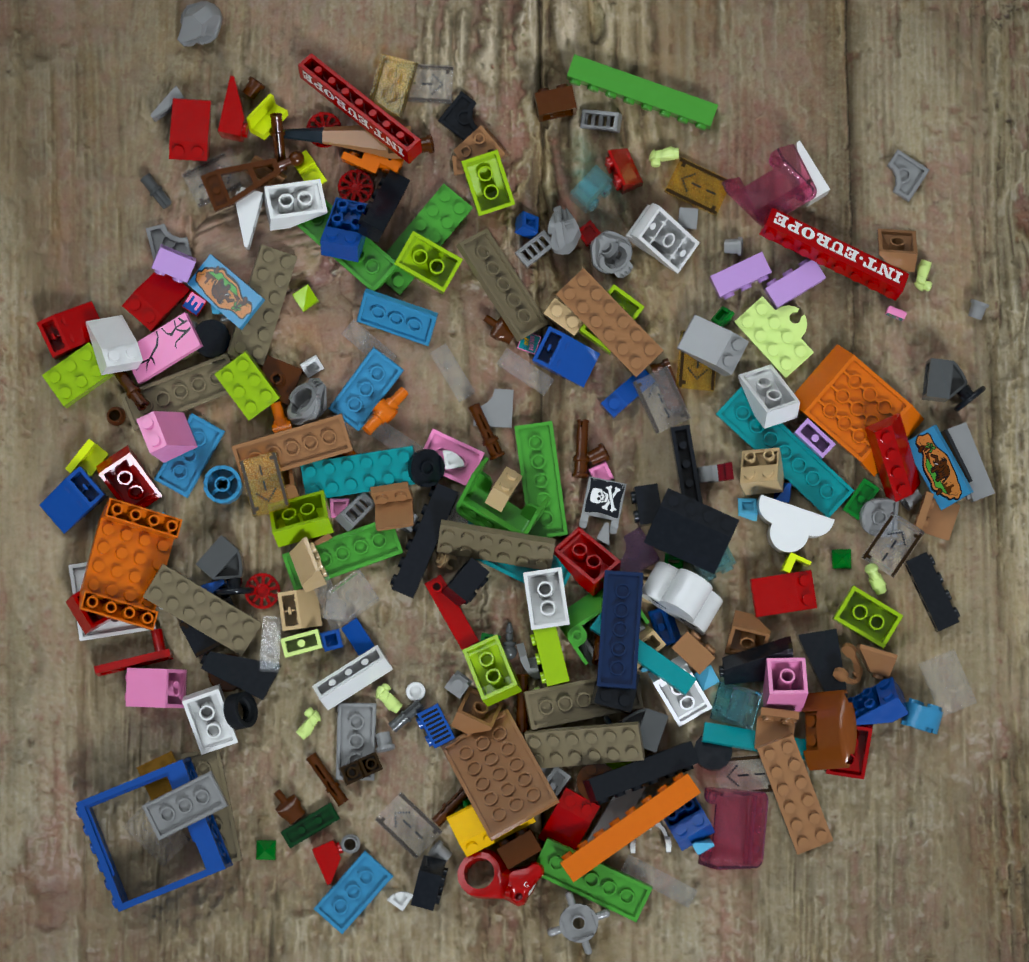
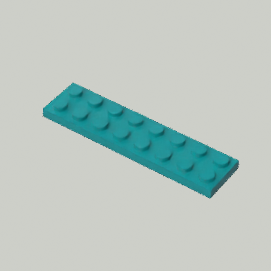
M742 386L715 414L753 450L780 448L784 479L791 483L825 517L829 518L855 491L784 424L780 423L764 429L754 416Z

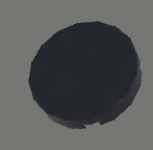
M213 319L205 320L195 327L203 344L197 350L200 355L209 358L218 357L229 347V331L220 321Z
M418 450L411 456L408 462L409 477L413 483L420 487L435 486L444 475L445 465L443 458L434 450Z
M702 736L696 741L694 747L699 761L698 765L709 771L721 770L731 760L732 747L702 742Z

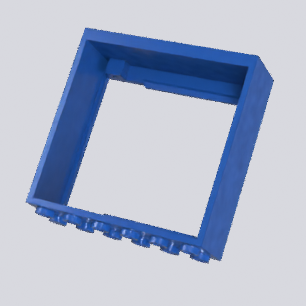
M191 757L76 803V813L83 820L84 833L90 838L91 851L98 858L97 866L105 876V886L108 891H111L113 896L111 901L114 908L118 909V912L233 865L214 815L211 814L187 827L193 842L197 845L206 869L129 900L92 807L166 776L172 790L197 778L198 775Z

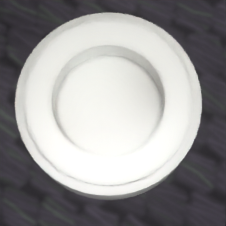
M412 682L406 688V695L412 701H419L425 696V687L419 682Z

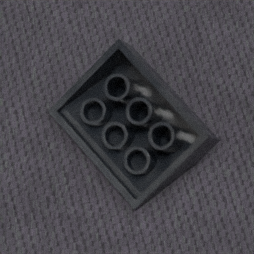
M668 488L643 543L715 574L739 520Z

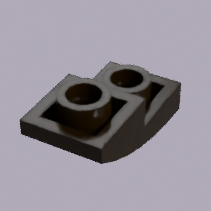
M373 752L338 769L347 786L382 770L383 767L376 752Z

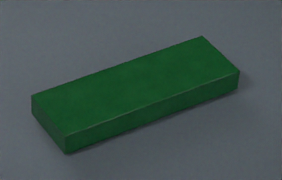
M330 802L281 831V834L289 848H292L336 822L340 817Z

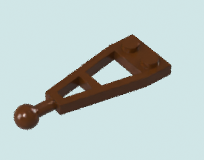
M293 151L289 158L277 162L276 158L220 168L200 177L214 211L218 212L233 206L282 174V168L289 165L300 166L304 162V155L300 151ZM273 166L274 171L260 180L257 179L254 169ZM248 170L253 184L230 198L221 176Z

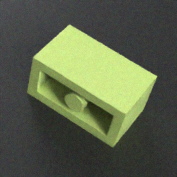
M319 629L280 639L285 658L323 648Z

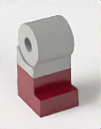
M732 462L697 468L699 483L734 480Z

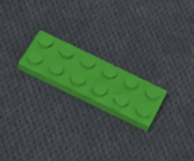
M443 184L386 253L396 261L413 231L442 246L472 211L473 207ZM398 267L385 284L401 296L415 277Z
M326 200L327 214L296 225L320 247V240L333 207ZM367 237L365 238L364 247L358 262L334 258L363 285L376 292L398 269L394 265L395 260Z
M548 421L514 426L520 472L523 476L522 486L525 505L534 504L540 507L547 496L551 498L529 535L547 538L568 535L553 423Z
M375 522L339 534L315 546L328 575L325 577V580L403 554L396 529L377 531ZM289 552L282 554L294 590L302 589L303 587Z
M547 837L536 861L544 867V876L542 878L637 922L653 886L605 863H600L573 882L560 864V861H562L561 856L568 851L573 853L576 850Z

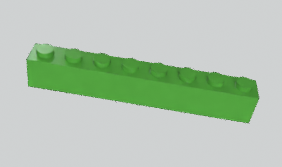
M575 54L567 73V80H570L569 83L572 85L580 86L581 84L587 86V89L597 93L601 91L609 98L616 99L618 97L623 99V102L626 104L634 105L635 103L641 105V108L651 112L655 110L663 117L669 118L672 116L677 118V121L687 124L689 122L695 124V127L700 130H710L718 107L715 103Z

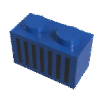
M438 703L417 714L419 718L416 721L420 729H425L427 735L424 737L429 747L433 745L434 748H437L456 738Z

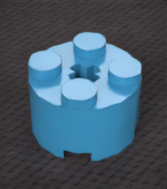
M218 465L206 473L203 488L207 497L215 503L222 505L231 504L241 496L244 485L240 474L232 467ZM221 481L228 482L226 489L219 488Z
M909 698V702H906L909 714L902 717L900 724L937 735L943 716L942 708L929 703L926 707L923 702Z

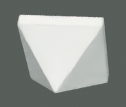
M316 355L300 364L308 378L324 369Z

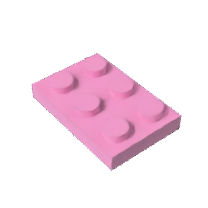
M432 429L423 448L436 451V453L441 455L443 461V450L452 451L459 455L465 467L445 469L443 476L463 486L467 485L472 473L479 466L485 454L435 429Z

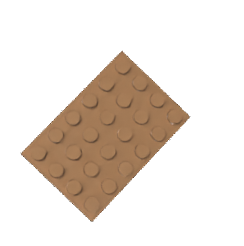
M508 708L498 714L491 730L472 734L463 733L440 746L491 841L560 803Z

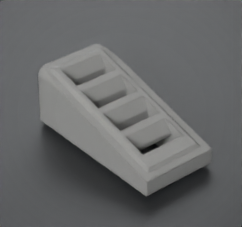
M177 86L170 91L150 115L154 122L172 112L173 98L185 99Z
M582 109L580 128L620 133L622 114L619 112ZM589 114L592 115L591 125H587ZM597 115L599 116L598 126L595 125ZM604 116L607 117L606 126H603ZM612 118H614L613 127H611Z
M543 230L517 250L515 255L528 269L552 249L551 237ZM541 237H543L549 243L547 247L540 240ZM536 241L543 248L542 251H540L534 244ZM530 246L536 251L537 255L534 256L529 250ZM526 251L532 259L528 260L523 252Z
M366 492L360 493L335 519L349 532L375 506V503ZM360 499L368 506L367 508L359 501Z

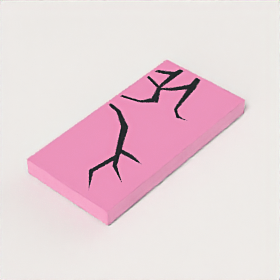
M184 312L137 342L143 361L132 372L138 384H143L203 346L188 313Z

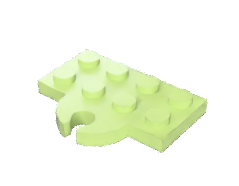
M762 296L734 323L786 379L814 353L801 339L807 329V319L804 314L801 316L799 323H792L790 315L797 313L799 308L787 305L775 310Z

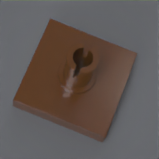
M268 355L262 371L281 395L277 401L289 405L291 402L289 396L297 387L303 369Z

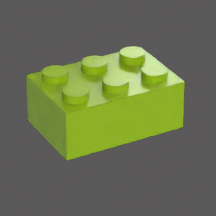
M615 284L608 291L611 297L636 321L644 310V306ZM583 324L579 333L610 355L611 352Z
M88 342L42 376L62 405L68 408L114 375L113 373L101 375L92 344Z
M247 350L214 374L248 420L254 418L281 397Z
M324 490L288 499L289 505L286 506L284 501L268 505L272 533L278 548L300 542L305 537L312 539L334 533L330 506Z
M853 585L850 587L832 620L880 649H884L903 615Z
M557 628L533 630L534 634H531L530 637L532 645H537L538 653H535L537 665H542L543 672H539L542 684L546 683L548 687L570 681Z

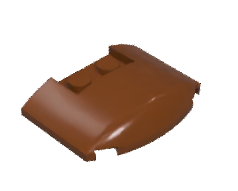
M847 690L808 693L802 712H805L806 751H803L809 771L849 768L850 764H847L850 754L855 752L857 723L853 703L849 702L845 694H848Z

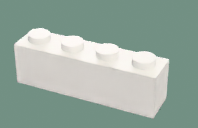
M376 645L312 687L326 709L330 710L387 674L393 668L382 650Z

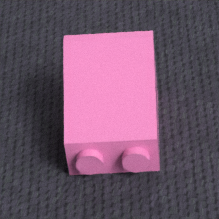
M152 411L136 419L150 454L163 463L198 447L184 412Z
M767 658L762 692L763 707L802 712L808 696L805 658Z
M127 668L125 676V701L127 707L184 708L182 699L183 696H186L187 670Z

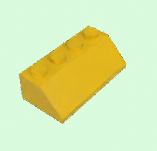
M472 805L446 817L459 845L467 857L536 822L533 817L491 841Z

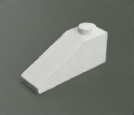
M241 187L240 191H236L235 195H237L246 188ZM254 191L236 203L243 243L247 250H250L264 200V193L260 191Z

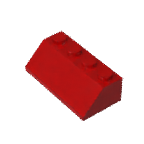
M897 413L865 427L885 496L895 502L912 495L921 483L901 415Z

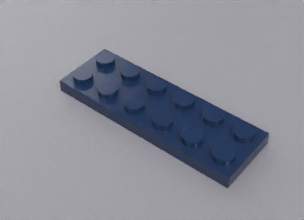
M604 571L597 687L636 690L643 573Z

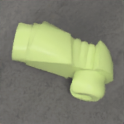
M670 146L658 151L653 149L649 155L651 166L659 167L661 165L660 161L679 159V148Z
M923 259L917 265L916 282H914L915 287L922 292L924 290L930 291L932 287V282L927 281L932 262Z
M870 563L865 567L864 571L868 573V580L876 595L883 594L887 591L886 582L878 572L879 567L875 563Z
M383 683L377 687L375 697L376 699L379 698L389 711L397 714L403 704L389 693L391 687Z
M309 707L304 712V715L308 718L296 731L303 740L311 735L317 722H321L317 709L313 710L312 707Z

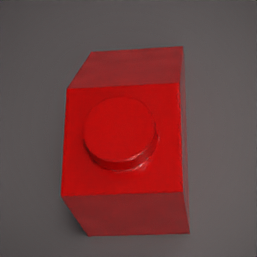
M335 839L312 849L327 885L332 883L342 858L341 853H343L340 842L336 843Z

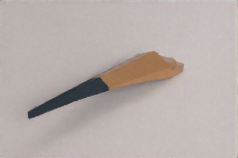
M360 125L284 129L285 139L333 145L388 159H402ZM404 126L412 132L411 126Z

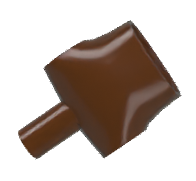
M486 315L483 321L493 327L489 335L495 340L509 345L514 335L503 318L500 316L498 320H495L491 316Z
M280 789L274 793L281 802L275 810L290 825L306 813L295 794L287 798Z

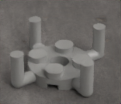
M568 890L565 892V897L569 906L560 916V926L548 928L547 934L552 937L562 933L568 940L582 943L585 954L590 955L592 948L589 940L597 931L598 920L609 917L610 911L604 908L602 911L595 913L588 905L576 903L573 893ZM576 918H582L585 922L584 926L580 929L575 928L573 925V921Z

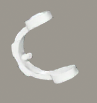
M659 822L654 826L658 827L664 835L666 853L671 852V838L668 837L665 828ZM636 839L629 843L630 853H635Z

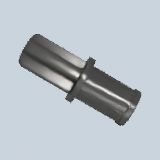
M150 173L145 175L141 182L150 192V196H153L163 209L168 208L172 202L163 192V187L156 183Z
M416 700L404 711L401 710V713L388 723L392 730L397 732L408 721L411 722V719L423 710L422 703Z

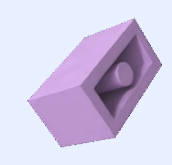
M161 244L153 261L152 269H155L154 272L159 275L165 276L167 274L172 276V279L176 282L183 283L184 281L187 283L195 266L196 258Z
M808 418L793 433L820 459L824 458L836 445Z

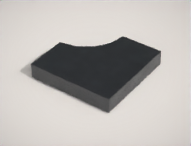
M461 91L438 122L464 141L478 128L473 120V110L476 102Z

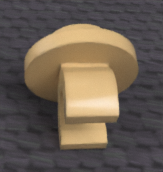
M439 552L436 556L437 567L452 570L453 567L448 565V561L450 559L457 560V558L453 555Z

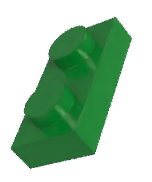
M863 478L842 510L858 521L863 505L873 499L880 488Z

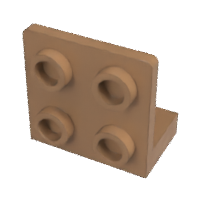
M480 125L454 149L455 154L461 161L497 149L501 159H505L510 155L484 125Z
M408 482L370 487L371 496L375 503V526L377 531L414 526L413 493Z
M925 492L912 529L948 541L960 509V504L954 503L941 510L936 499L933 497L934 494Z
M761 707L757 711L754 749L791 733L794 735L795 722L799 720V712Z

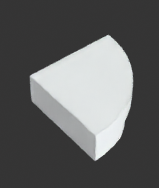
M443 450L446 470L465 467L459 455L452 451Z
M405 891L392 894L387 901L403 911L412 899L413 894Z

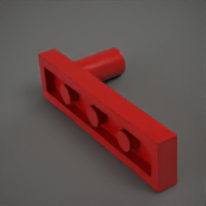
M439 575L426 582L425 586L460 648L463 650L479 642L461 608L441 593L447 584L442 575Z
M162 629L151 630L155 652L94 666L95 674L99 677L125 671L127 668H137L173 659L172 651L166 649Z

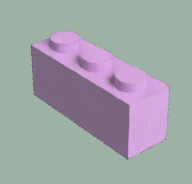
M760 252L711 275L709 280L718 298L723 297L726 300L734 296V292L739 289L743 292L751 288V284L756 281L762 283L768 280V276L771 275L772 271L763 253Z
M807 258L798 264L800 267L793 271L791 268L782 274L783 278L778 281L775 278L766 284L767 287L764 292L775 309L787 304L826 279L817 262L809 261Z

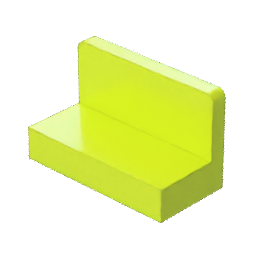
M271 93L246 118L250 133L263 140L270 135L272 130L270 114L282 113V122L288 116V111L275 103L274 95Z
M88 439L65 469L72 473L81 466L92 477L97 470L96 466L102 463L109 454L91 439Z
M790 552L787 554L780 571L785 574L790 573L795 561L804 566H810L812 562Z

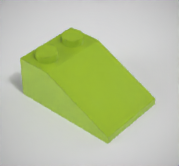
M498 149L461 161L478 216L515 205Z
M413 231L394 265L425 285L444 294L463 259Z
M497 634L462 650L481 699L487 707L522 692L516 673Z

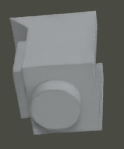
M457 670L444 688L460 699L473 681Z

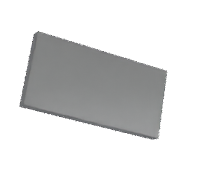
M341 702L338 704L336 780H343L338 768L375 752L377 703ZM375 773L360 780L374 781Z
M211 770L142 805V808L160 841L229 806Z

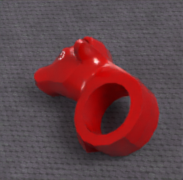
M482 849L481 852H476L464 858L458 868L457 876L461 888L474 898L504 899L516 906H522L526 904L529 896L533 893L539 879L544 876V867L538 862H531L525 867H516L508 870L504 861L497 853L492 850ZM479 861L490 862L494 868L492 882L485 888L477 889L471 887L468 882V872L471 866Z

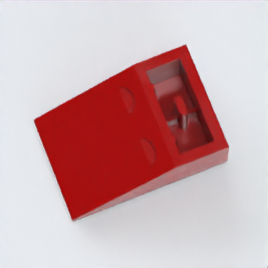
M628 148L608 150L604 165L608 174L612 173L614 177L612 182L616 191L620 190L623 195L643 186V181Z
M90 301L37 322V325L52 357L59 359L80 349L88 342L91 343L85 322L100 319L93 302Z

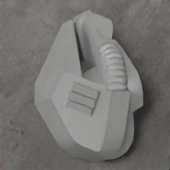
M208 1L187 5L180 17L182 26L177 40L184 47H192L196 43L200 45L211 43L218 37L223 18L220 9Z
M559 205L553 208L554 213L549 221L548 234L552 235V251L556 254L566 255L575 249L582 234L567 208L563 210Z
M606 230L591 241V262L598 271L605 274L613 273L618 278H624L631 273L633 265L630 260L633 250L628 238L614 231Z
M310 378L308 383H303L291 392L289 396L291 402L287 410V416L292 423L300 426L313 422L327 410L326 386L320 378Z

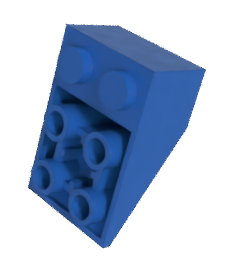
M336 197L320 240L321 255L353 262L359 261L366 237L357 233L360 227L357 223L362 213L366 215L367 212L364 210L367 203Z
M549 326L532 359V363L584 388L600 353Z
M79 466L39 506L65 534L108 496L87 471Z
M893 676L880 681L871 688H866L854 697L848 698V701L853 703L857 725L892 723L909 714L904 694Z
M696 797L664 818L681 851L692 846V843L703 840L715 833L711 822Z

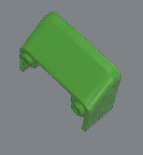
M485 457L472 473L456 504L457 513L477 526L530 534L551 498L547 496L540 507L534 504H526L522 510L509 501L502 512L489 506L485 501L491 492L490 489L493 481L489 475L483 472L489 458Z
M603 588L595 596L589 593L568 607L570 625L559 626L584 665H587L588 662L578 648L587 639V633L582 625L602 613ZM641 610V619L647 625L650 622Z

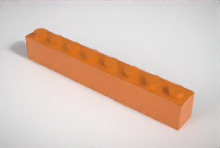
M679 773L672 778L673 783L668 786L665 783L659 787L656 795L653 797L648 795L642 799V804L639 807L635 808V806H632L625 811L626 816L621 819L617 817L609 823V828L606 830L601 828L595 832L592 840L588 842L586 839L578 844L577 847L579 849L575 852L568 851L561 856L562 861H560V864L571 880L575 882L700 794V790L689 774Z

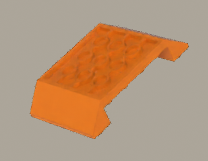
M838 344L794 393L800 401L799 413L805 414L860 462L859 465L873 477L878 473V469L865 427L900 413L908 438L924 420L911 403L854 354Z
M109 498L100 516L79 594V609L153 631L158 611H155L157 605L143 598V594L161 565L168 564L173 541L179 536L182 519Z

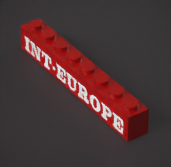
M309 54L298 64L301 79L408 164L422 153L420 138L315 55Z
M773 207L765 217L759 235L766 239L772 240L784 248L807 257L819 265L842 274L871 290H875L887 298L896 301L904 291L909 276L908 273Z

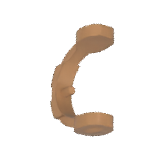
M844 643L841 651L852 660L854 664L852 674L854 677L851 679L849 673L841 667L834 669L833 676L840 682L854 685L861 681L863 668L856 656V647L851 643Z

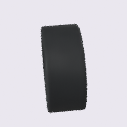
M239 692L230 694L226 698L223 711L224 717L231 728L235 730L252 727L256 723L258 708L251 694ZM239 702L243 708V719H241L238 711Z

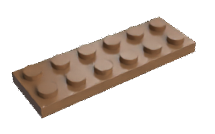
M584 268L556 294L635 378L664 351Z
M342 413L231 446L243 483L245 481L240 465L241 461L244 463L248 481H252L277 473L274 459H269V456H273L272 452L276 453L279 469L282 472L353 451ZM259 465H261L263 475L260 473Z
M791 733L756 747L797 855L833 841L794 735Z

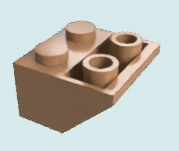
M688 629L672 646V649L700 675L716 658V650L709 643L705 645L700 640L702 636L694 629L692 631Z

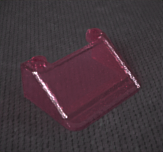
M794 144L780 147L773 151L769 158V164L773 170L745 187L740 177L730 178L722 182L726 193L760 226L763 225L765 217L772 207L785 214H789L816 197V186Z
M705 787L704 798L706 802L715 804L713 825L715 833H713L712 842L715 846L699 855L698 864L716 870L758 868L762 864L764 857L768 811L767 794L762 791Z

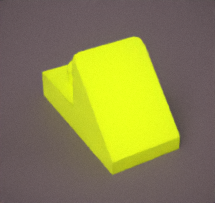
M307 150L303 151L304 162L300 166L294 167L304 181L321 179V184L323 185L327 182L326 178Z

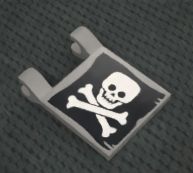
M589 476L579 527L586 528L588 517L594 516L611 520L609 533L616 534L627 484Z

